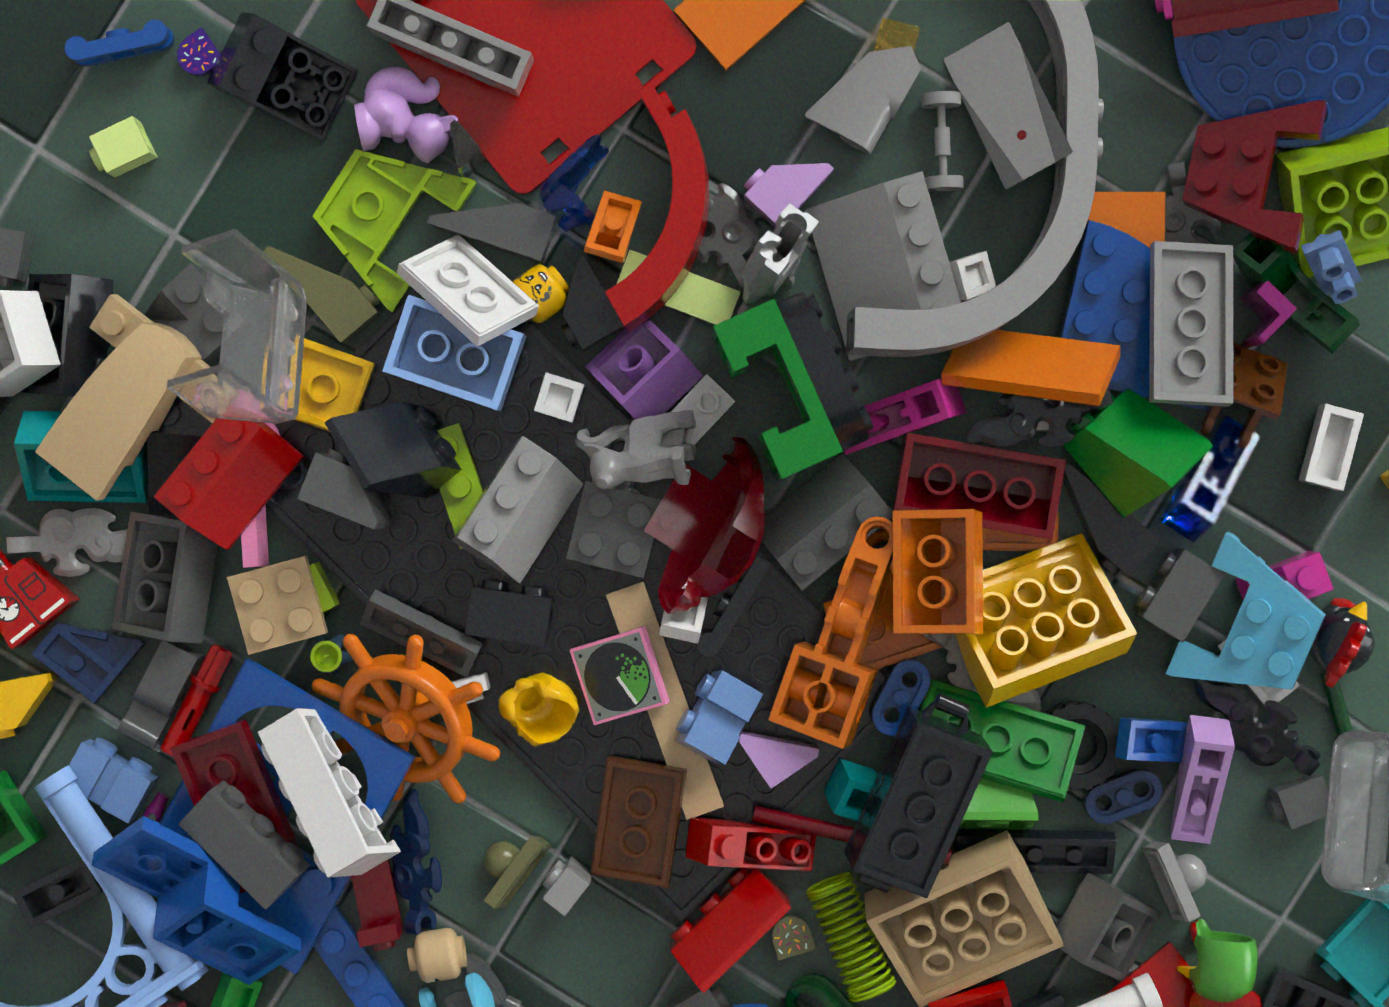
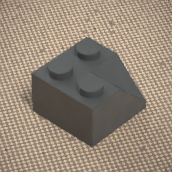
M191 263L159 292L144 314L152 322L172 327L184 334L198 350L202 357L201 360L209 366L253 326L203 270Z

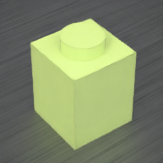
M133 116L89 136L94 148L89 150L94 164L99 171L105 170L106 173L113 177L120 176L158 158L141 121Z

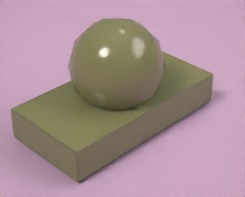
M531 836L521 850L508 841L493 843L484 855V866L488 874L498 881L484 901L494 909L506 908L551 848V844L541 836Z

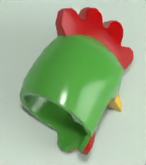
M1203 919L1191 922L1189 932L1191 940L1197 949L1198 966H1177V970L1191 981L1194 990L1190 997L1189 1007H1262L1260 996L1253 991L1258 966L1256 940L1242 934L1210 930Z

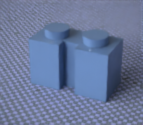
M719 670L713 671L711 675L706 674L698 684L695 695L699 698L692 711L687 709L681 716L676 730L680 733L675 741L715 764L726 765L741 737L739 734L746 722H749L763 693L725 671Z
M96 738L95 741L89 739L81 742L69 766L78 779L75 782L86 799L95 802L101 806V809L126 823L137 819L159 779L158 776L151 773L152 766L135 757H131L130 760L116 753L118 748L114 744L102 738Z

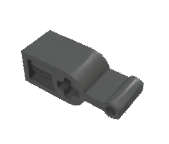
M162 640L137 687L133 702L117 731L154 749L170 717L174 714L191 683V675H195L204 655L179 642Z

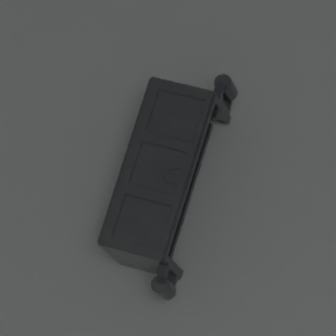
M939 693L935 701L930 703L923 711L907 707L844 850L852 870L858 872L857 882L885 893L889 891L892 885L926 899L928 898L993 753L980 734L968 730L967 714L970 708L968 704ZM934 708L962 719L959 726L933 716Z

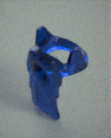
M598 134L591 136L576 148L549 175L539 190V197L547 210L553 212L563 209L565 211L558 223V226L565 232L580 225H590L594 221L595 216L574 192L577 190L579 183L589 174L590 169L609 153V149L606 146L600 145L601 137Z

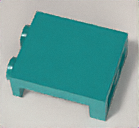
M1382 884L1315 951L1324 960L1320 967L1336 983L1343 979L1353 988L1348 995L1360 1007H1385L1382 1003L1389 997V888Z

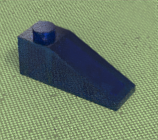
M1228 415L1222 420L1209 440L1213 447L1190 469L1160 520L1191 542L1196 541L1215 524L1260 436L1253 432L1246 449L1237 447L1240 440L1238 436L1243 425Z

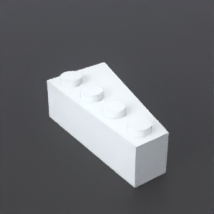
M297 708L258 732L263 743L261 745L262 753L266 760L274 765L280 778L278 782L279 788L285 798L291 801L297 813L296 823L298 828L309 838L315 851L313 854L314 861L318 868L326 874L327 878L362 875L401 852L394 839L387 843L377 826L383 823L376 809L370 810L359 798V788L362 786L354 773L352 774L346 767L339 765L337 760L341 759L342 753L315 709Z

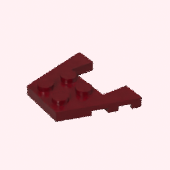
M1317 100L1198 125L1182 198L1184 204L1228 225L1233 224L1251 232V235L1264 241L1267 239L1281 245L1282 249L1297 253L1304 222L1302 213L1265 210L1263 207L1278 137L1320 140L1327 109L1325 100Z

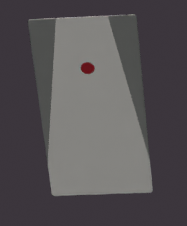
M1009 22L944 58L945 65L958 92L961 93V98L1005 189L1012 187L1073 153Z

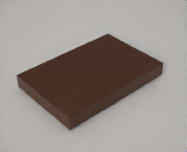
M610 755L607 757L590 875L669 888L687 769Z

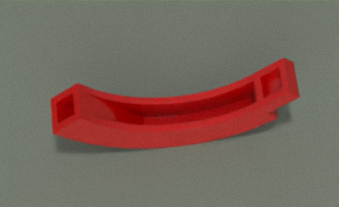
M652 83L638 92L663 135L669 152L673 180L672 200L663 231L649 255L629 276L605 291L628 332L646 322L660 310L682 284L698 255L709 211V176L705 155L697 132L686 109L671 117V114L676 112L673 103L666 91L658 94Z

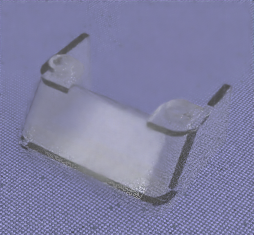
M236 229L182 246L181 253L206 272L204 295L207 302L224 316L219 365L168 380L167 388L210 418L280 424L295 419L299 411L307 308L306 294L301 283Z
M1347 731L1335 740L1332 749L1321 871L1325 881L1337 891L1389 904V863H1386L1389 830V732Z

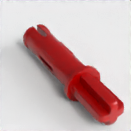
M217 644L210 646L197 674L190 677L192 684L160 747L163 752L173 756L170 748L191 739L214 693H218L220 690L218 684L232 658L230 650Z

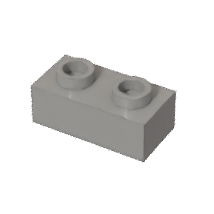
M570 856L565 864L558 860L544 878L545 881L542 885L546 887L543 900L566 916L590 885L591 871L572 856Z

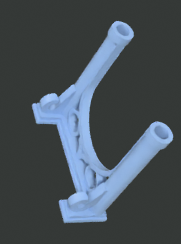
M68 765L42 781L34 789L107 896L113 922L110 945L103 962L95 974L80 989L69 996L39 1006H15L0 1002V1007H99L100 995L106 989L101 984L104 979L106 980V985L113 992L120 995H130L114 1007H159L168 1000L164 993L176 985L183 991L199 980L209 969L205 963L153 939L157 902L152 895L92 866L93 853L113 839V837L75 781L78 778ZM126 918L145 946L141 944H124ZM137 955L141 957L146 965L144 977L138 979L133 984L122 983L115 974V966L119 956ZM158 964L161 970L163 971V974H161L155 979L154 976L156 974ZM87 996L85 1006L80 1004L74 1005Z

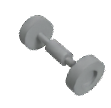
M935 91L921 94V107L937 109L938 127L934 128L935 156L939 157V175L925 177L928 192H948L964 189L963 176L947 175V156H951L950 127H946L945 109L961 106L960 92Z

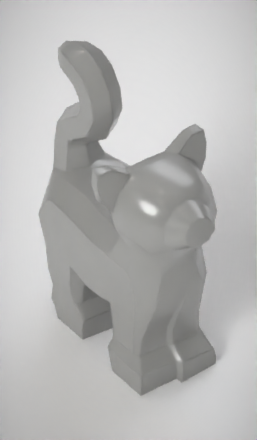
M790 203L781 212L775 222L776 228L773 233L768 230L754 247V252L742 270L744 280L743 303L737 315L759 306L763 297L773 296L781 285L788 291L792 289L795 283L794 275L806 248L808 237L819 223L817 219L806 211L803 213Z
M693 410L668 412L635 419L630 424L610 427L595 437H590L588 429H581L576 435L575 443L579 449L586 452L590 457L592 481L598 488L613 489L625 481L649 483L662 479H675L680 485H688L691 472L690 469L685 468V461L694 460L696 445L686 443L684 433L685 429H695L696 422ZM616 442H625L622 452L608 449Z

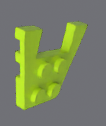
M355 149L316 209L313 217L381 300L382 304L394 313L411 286L395 271L379 262V259L423 192L456 212L461 211L477 186V182L470 178L447 174L443 171L424 168Z

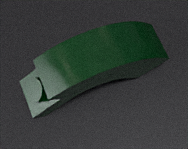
M1250 232L1233 250V258L1251 286L1269 281L1297 308L1286 322L1304 337L1310 336L1331 354L1360 326L1358 318L1341 305L1335 304L1332 298L1321 291L1299 268L1292 253L1282 249L1281 245L1267 239L1264 241L1251 235Z

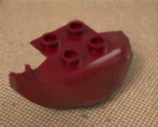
M733 437L732 440L735 443L734 451L731 454H724L722 456L727 463L712 481L685 463V468L690 469L691 472L688 485H680L674 479L644 529L645 532L672 548L658 589L660 605L667 614L688 611L691 607L699 606L701 597H709L721 593L729 586L735 584L755 559L764 535V481L759 459L753 447L744 438Z

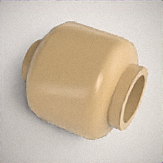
M452 928L421 932L415 937L414 947L407 948L410 971H418L419 977L425 983L458 978L462 967H467L463 935L457 936Z

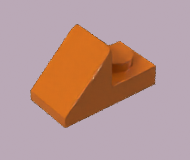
M604 190L585 244L584 252L621 263L625 262L642 201Z

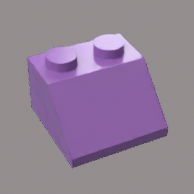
M649 319L631 332H628L625 328L585 366L634 419L664 414L703 377L702 373L687 356Z

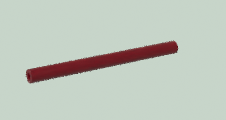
M755 806L752 820L753 822L847 843L854 827ZM949 849L943 864L949 865L952 849Z

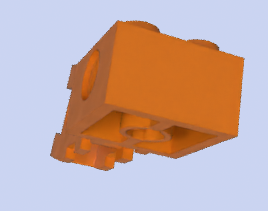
M878 516L871 517L865 520L859 527L838 580L839 584L832 604L828 608L819 641L816 645L805 641L794 645L768 719L771 722L841 749L853 743L878 672L877 668L863 664L860 660L889 584L893 581V523L888 519ZM882 528L886 530L877 531L867 538L868 533L873 529ZM879 542H888L883 548H873Z

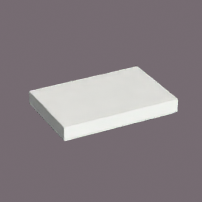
M459 234L398 265L397 274L477 347L537 315L539 305Z

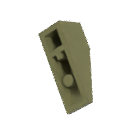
M271 246L263 250L340 343L347 345L382 315L375 307L380 303V300L366 284L359 288L350 280Z

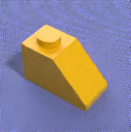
M55 672L0 681V739L15 736L14 728L27 725L58 680Z

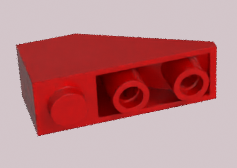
M690 817L685 857L707 866L812 871L816 835L771 825Z

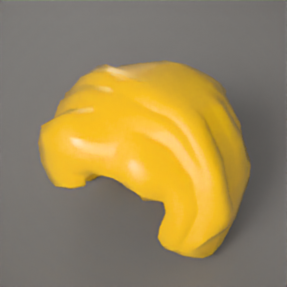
M544 672L517 680L513 688L506 690L500 696L498 703L501 716L515 727L518 736L523 737L524 740L534 747L559 740L570 731L579 713L577 698L571 688L563 681Z

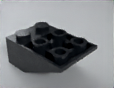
M241 12L207 84L324 141L358 70L256 14Z

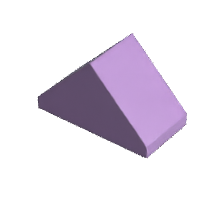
M741 731L739 734L741 736L739 743L770 788H773L806 766L819 755L820 749L818 745Z

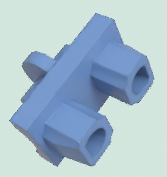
M1340 230L1332 234H1320L1313 243L1301 245L1321 291L1326 295L1331 294L1335 304L1343 303L1358 296L1354 284L1362 282Z

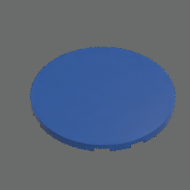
M1339 0V11L1174 38L1177 63L1184 82L1198 104L1215 121L1317 100H1325L1327 109L1320 140L1278 137L1276 147L1300 148L1335 141L1363 127L1389 104V0Z

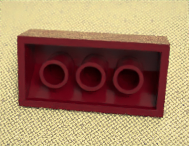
M906 433L902 439L896 474L893 511L975 509L982 512V528L1053 540L1066 460Z

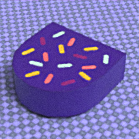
M202 27L186 37L180 43L177 50V60L180 66L188 74L196 77L212 73L221 55Z

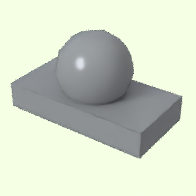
M1154 841L1143 846L1142 851L1171 918L1190 922L1201 917L1191 893L1198 891L1205 885L1208 875L1202 860L1192 854H1183L1175 858L1170 844Z

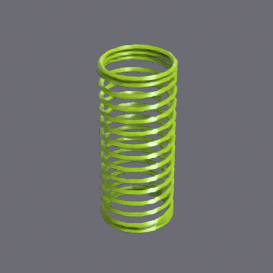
M845 872L810 886L805 894L809 898L808 901L813 902L828 897L845 887L853 886L848 892L840 893L815 903L812 909L825 908L816 913L815 918L829 916L820 921L818 925L821 927L831 925L825 928L822 934H835L826 938L825 942H836L829 947L831 952L838 951L832 956V959H842L836 963L835 967H846L839 972V976H848L843 980L842 984H852L846 988L849 1001L860 1002L888 991L897 981L893 974H889L891 967L886 966L888 960L882 957L885 952L879 949L881 944L879 941H875L877 938L867 921L862 925L847 928L859 920L866 919L865 908H861L864 901L858 899L861 895L860 892L855 891L857 884L851 883L854 880L853 874ZM849 895H856L852 900L832 905ZM853 903H860L857 907L853 909L836 913L850 906ZM864 911L861 915L857 917L840 921L854 914L855 912ZM863 928H870L866 933L851 936ZM867 936H874L870 941L855 944ZM871 944H877L873 949L859 952ZM880 952V955L877 957L863 960L873 953ZM877 961H884L880 966L867 968ZM881 969H887L884 974L872 976ZM878 986V987H876V988H874V989H871V990H869V991H866V990H868V989H870V988H872V987Z

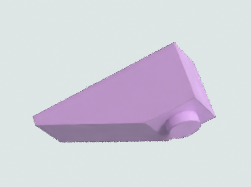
M1196 715L1189 716L1183 758L1179 764L1170 837L1173 840L1211 843L1235 749L1228 719Z

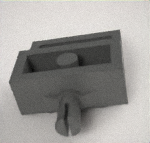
M585 481L566 559L644 578L654 537L645 532L644 529L662 500L644 496L634 489L635 482L625 481L613 489H601L593 482Z

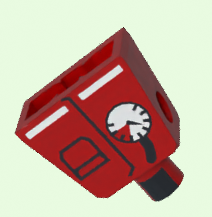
M0 549V632L11 649L23 647L80 599L32 557L23 558L13 565Z

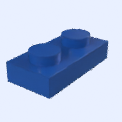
M1120 718L1115 757L1124 760L1182 762L1187 723L1176 720Z

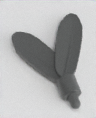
M473 953L467 954V967H465L467 973L475 972L486 981L493 994L495 1007H524L521 1005V1000L510 995L507 996L504 986L482 957ZM467 990L455 991L444 1000L447 1007H473Z

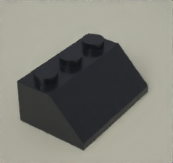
M29 274L28 291L39 292L61 365L20 392L68 397L76 395L88 378L107 358L110 343L89 327L109 295L114 294V280L76 274Z

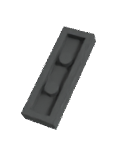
M376 589L368 601L360 622L361 625L407 647V641L410 636L414 634L421 636L424 642L423 656L465 677L470 673L483 644L469 635H465V633Z

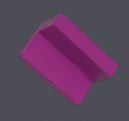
M1269 281L1250 287L1239 298L1262 320L1245 337L1241 344L1246 348L1263 344L1297 309Z

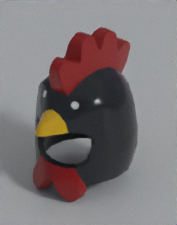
M1334 598L1329 606L1321 610L1326 615L1310 649V654L1316 663L1326 671V686L1333 688L1344 674L1361 668L1373 653L1375 641L1367 621L1366 602L1353 604L1348 599ZM1339 610H1340V611H1346V612H1342V613H1338V614H1333L1334 612L1339 611Z

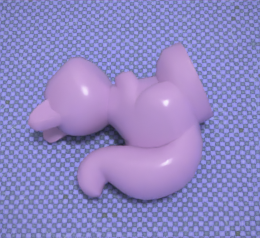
M399 66L383 68L374 73L365 88L364 102L354 104L358 133L363 151L374 150L380 143L381 137L392 138L395 143H402L407 139L414 154L422 162L429 163L445 151L452 137L451 126L456 134L459 131L458 118L455 115L440 117L431 113L414 116L408 105V102L424 104L436 99L440 92L438 80L429 76L426 82L422 83L412 71Z

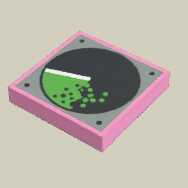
M646 626L570 649V654L594 725L666 705L670 702Z

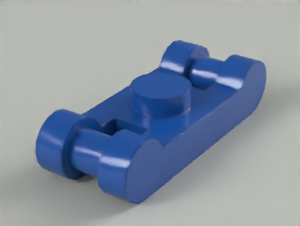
M151 20L144 25L143 30L130 33V30L127 28L115 29L106 32V38L87 42L82 37L73 36L65 43V53L77 64L89 67L165 51L173 46L175 36L164 23L159 20Z

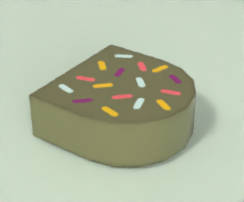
M794 914L784 915L773 926L771 932L772 941L778 961L816 950L810 927L802 917Z

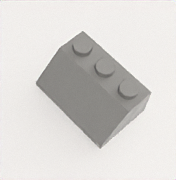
M522 436L515 442L452 542L517 584H520L582 488L583 483L556 457Z

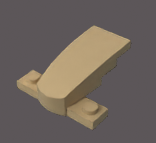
M118 294L109 295L89 327L114 346L115 349L72 398L35 451L96 501L105 499L123 468L133 464L150 433L159 430L177 396L213 424L225 407L234 401L240 391L239 388L201 360L202 357L198 350L184 334L172 327L152 322Z

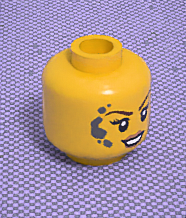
M541 264L534 265L512 281L539 305L537 315L531 318L535 323L545 322L565 307L566 294L569 292V287L561 274L553 266L547 268Z

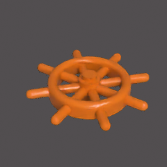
M347 634L343 638V645L359 669L352 675L344 687L318 678L312 682V690L316 694L339 702V712L383 738L387 737L395 745L409 752L411 741L421 757L415 756L392 801H398L402 798L405 782L425 783L438 780L454 803H463L466 799V792L451 771L467 752L492 762L500 757L499 748L472 737V720L466 702L482 694V685L474 681L456 688L444 674L426 662L421 661L424 642L419 635L414 634L409 637L406 655L388 654L372 658L357 636ZM388 680L402 683L400 697ZM367 684H371L383 702L364 695ZM367 714L378 717L382 721L371 725ZM441 714L446 727L430 721V717ZM428 737L447 744V750L439 755ZM344 738L335 741L342 755L354 750Z

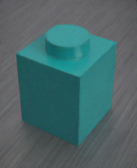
M839 758L824 789V794L834 814L855 821L858 820L877 777L875 769Z

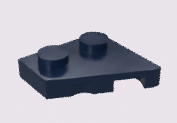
M57 623L33 651L32 655L96 704L145 644L139 639L126 638Z

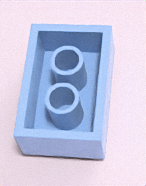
M408 295L382 371L501 412L526 336L523 333L510 329L477 347L430 303Z

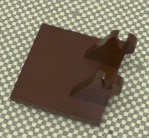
M1233 342V402L1251 408L1238 436L1240 440L1237 444V447L1246 449L1262 416L1276 421L1281 416L1288 363ZM1208 406V410L1202 419L1201 425L1203 426L1199 433L1209 435L1222 406Z

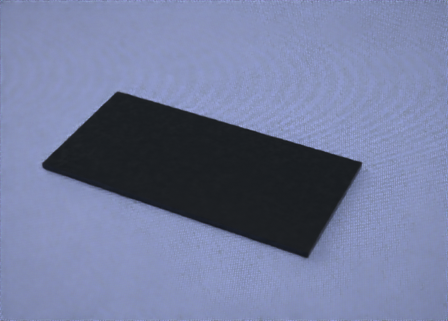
M416 291L411 295V296H414V297H417V298H420V299L425 300V299H424L418 292H416ZM404 302L352 354L376 364L359 411L406 402L426 407L436 419L434 426L437 430L460 423L483 491L515 442L522 436L556 457L583 483L582 488L522 582L517 584L465 549H460L459 545L452 542L455 533L440 489H437L428 498L380 492L392 522L389 528L375 530L297 499L315 452L327 454L329 448L339 451L340 448L330 432L292 418H288L278 428L279 433L284 440L305 457L266 503V506L365 606H367L370 597L376 589L465 633L471 589L473 586H482L483 579L505 582V590L521 592L522 585L546 589L545 596L554 597L547 645L545 647L470 636L483 644L467 677L487 672L491 688L482 692L484 699L468 703L467 706L596 836L607 757L610 755L667 765L647 710L598 725L593 724L570 654V649L620 634L606 594L642 581L645 583L661 627L664 609L660 605L658 589L672 548L654 538L644 578L566 559L585 481L593 482L590 473V457L576 446V435L579 430L588 429L590 437H595L610 427L630 424L631 422L529 320L512 328V330L523 333L526 336V340L501 412L383 372L382 370L405 305ZM545 373L585 385L573 423L534 411ZM616 442L608 449L622 452L625 442ZM662 479L649 483L635 482L634 489L644 496L662 500L674 479ZM759 550L756 555L769 562L770 566L716 655L711 657L702 655L698 650L697 643L665 636L664 639L691 711L699 698L695 695V691L702 678L706 674L711 675L713 671L723 670L763 693L749 722L745 723L741 731L818 745L820 749L819 755L806 766L773 788H770L738 741L726 765L715 764L709 761L724 807L694 818L724 819L762 824L752 821L755 806L791 813L835 769L839 758L845 759L876 728L871 718V711L886 681V678L879 671L873 683L853 743L844 749L768 720L794 645L804 641L816 645L825 624V616ZM738 581L721 593L708 597L701 633L713 629L719 618L713 614L724 593L730 596L733 595L739 584ZM422 655L421 661L436 668L450 681L466 678ZM544 672L563 681L571 688L577 698L579 713L570 731L559 740L534 747L524 740L523 737L518 736L515 727L501 716L498 703L500 696L506 690L513 688L517 680ZM889 707L885 710L884 719L895 709L894 707ZM682 807L669 888H662L644 884L681 922L736 868L707 866L685 857L690 819L686 820Z

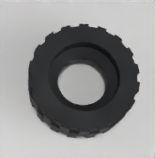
M1069 701V703L1064 704L1059 703L1055 705L1054 709L1045 712V714L1085 725L1096 739L1097 747L1094 756L1084 764L1074 765L1068 786L1070 790L1093 789V786L1102 785L1110 775L1113 776L1116 772L1117 764L1121 762L1120 758L1115 757L1119 727L1114 723V719L1109 714L1093 704L1078 701Z

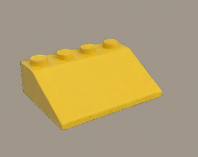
M1081 533L984 569L983 634H955L968 674L987 708L1126 654L1137 632L1084 535Z

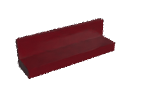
M1171 0L1174 16L1172 21L1174 38L1339 11V0Z

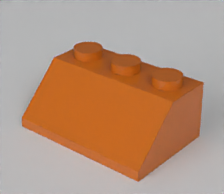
M975 509L893 511V634H983L982 512Z

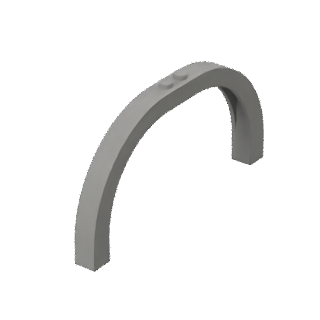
M1028 0L1040 20L1052 52L1056 74V118L1073 151L1072 154L1055 162L1054 190L1049 213L1032 250L1022 264L1004 282L986 293L962 303L927 310L855 307L847 315L846 355L915 357L941 353L967 345L1004 326L1033 304L1053 284L1069 262L1083 235L1090 215L1096 187L1097 162L1101 160L1103 154V140L1101 137H1098V123L1101 122L1103 117L1104 102L1103 99H1099L1098 60L1093 33L1081 0Z

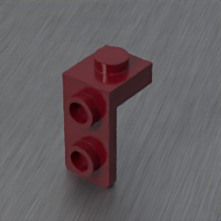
M388 859L362 875L351 876L361 921V927L356 932L359 947L371 945L372 951L394 947V940L400 939L404 933Z

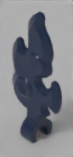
M413 788L406 794L403 802L405 833L401 831L398 824L394 825L391 830L390 841L394 839L401 851L391 857L395 890L402 898L409 900L410 910L404 919V929L406 933L419 935L421 928H436V915L428 906V902L433 899L429 890L432 888L435 893L441 891L442 871L440 863L435 856L430 858V865L427 869H424L421 864L422 858L430 852V829L428 819L418 799V790Z

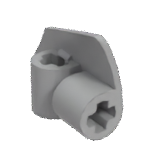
M912 46L869 52L806 112L805 117L839 134L840 138L853 148L865 154H871L890 119H893L921 71Z

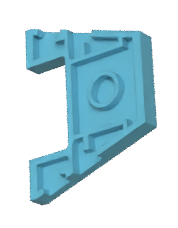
M1226 532L1212 567L1247 581L1250 585L1220 655H1216L1185 640L1184 642L1179 641L1166 674L1173 677L1292 690L1326 614L1287 580H1283L1265 564L1261 557H1257L1243 545L1238 537L1233 533Z

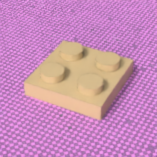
M307 556L227 577L248 655L328 633Z

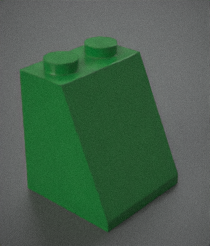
M1129 388L1115 397L1111 393L1113 404L1093 409L1096 412L1094 415L1091 416L1087 412L1082 416L1080 424L1073 423L1070 428L1074 432L1075 437L1063 444L1123 518L1171 489L1213 447L1208 439L1159 407L1149 403L1148 400Z

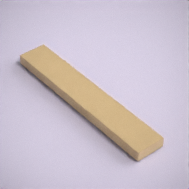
M644 581L606 594L619 633L646 626L670 700L666 705L647 711L666 764L687 769L682 800V809L686 820L690 819V817L694 818L724 807L708 759L675 741L680 733L676 730L677 724L683 713L689 709L664 636L659 635L660 625Z

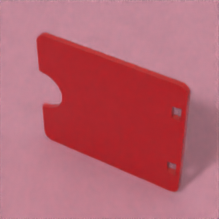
M355 0L360 9L370 19L378 0ZM663 0L414 1V3L531 52L534 63L519 97L390 43L422 83H425L429 76L438 80L440 92L436 100L449 115H455L458 118V126L514 192L522 195L533 192L642 101L639 90L651 83L656 89L691 60L696 52L695 38ZM651 61H654L662 70L642 85L636 74ZM560 139L568 149L548 164L541 153Z

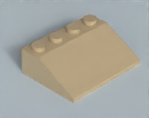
M1007 830L952 854L949 865L942 864L927 899L892 885L887 893L877 889L864 893L866 921L919 1007L928 1005L930 1002L942 999L1064 946L1026 862Z

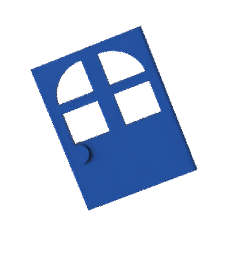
M246 658L207 733L236 723L247 712L260 707L282 706L292 709H315L331 737L335 731L357 752L367 776L368 790L365 805L370 810L375 808L382 819L415 756L257 662ZM256 743L267 771L276 777L273 785L288 819L294 807L279 788L278 782L280 778L274 765L266 760L262 753L261 745ZM183 780L160 824L196 842L179 825L181 820L194 807ZM302 849L300 850L303 853L304 860L310 866L270 907L265 910L247 891L239 894L238 901L239 907L249 910L253 914L281 926L302 938L301 951L281 964L282 967L294 974L301 970L351 877L327 878L326 874L316 865L314 857Z

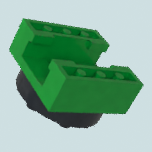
M802 291L777 303L775 299L767 301L714 325L712 330V339L731 380L745 374V368L749 366L748 363L771 353L803 423L781 434L776 426L757 437L776 480L784 479L868 440L867 431L874 428L865 407H858L853 394L859 390V385L851 368L843 369L837 357L842 352V348L834 330L830 329L825 332L820 322L823 314L814 294L806 297Z

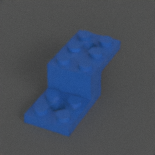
M143 816L93 853V867L158 898L153 939L248 985L301 951V937L238 906L240 884L198 843L154 820Z

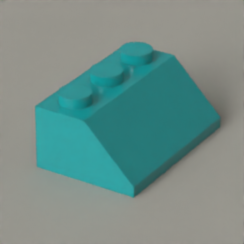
M23 411L14 446L28 501L147 502V440L133 464L123 468L105 499L96 501L35 452L63 411Z

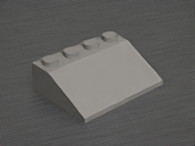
M923 171L890 180L805 209L807 213L819 221L812 232V237L845 350L847 343V315L855 307L927 310L961 303ZM847 355L849 362L863 357H867L861 355Z

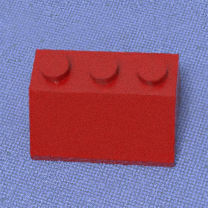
M230 402L153 497L183 523L224 549L229 550L305 456L247 407Z
M739 868L728 879L731 886L721 896L716 892L713 893L700 906L699 910L702 914L692 924L688 920L684 921L670 936L674 940L670 944V952L703 993L791 909L788 895L763 869Z

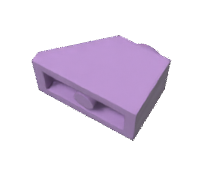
M829 163L772 165L765 173L759 168L744 184V187L748 190L744 195V200L776 228L775 222L790 203L797 209H800L832 174L834 168Z

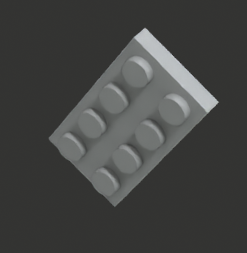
M1154 241L1150 245L1149 403L1229 407L1233 404V245Z

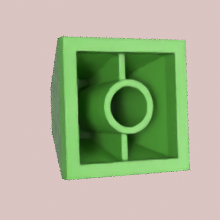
M981 778L959 828L1030 830L1038 822V810L1032 793Z

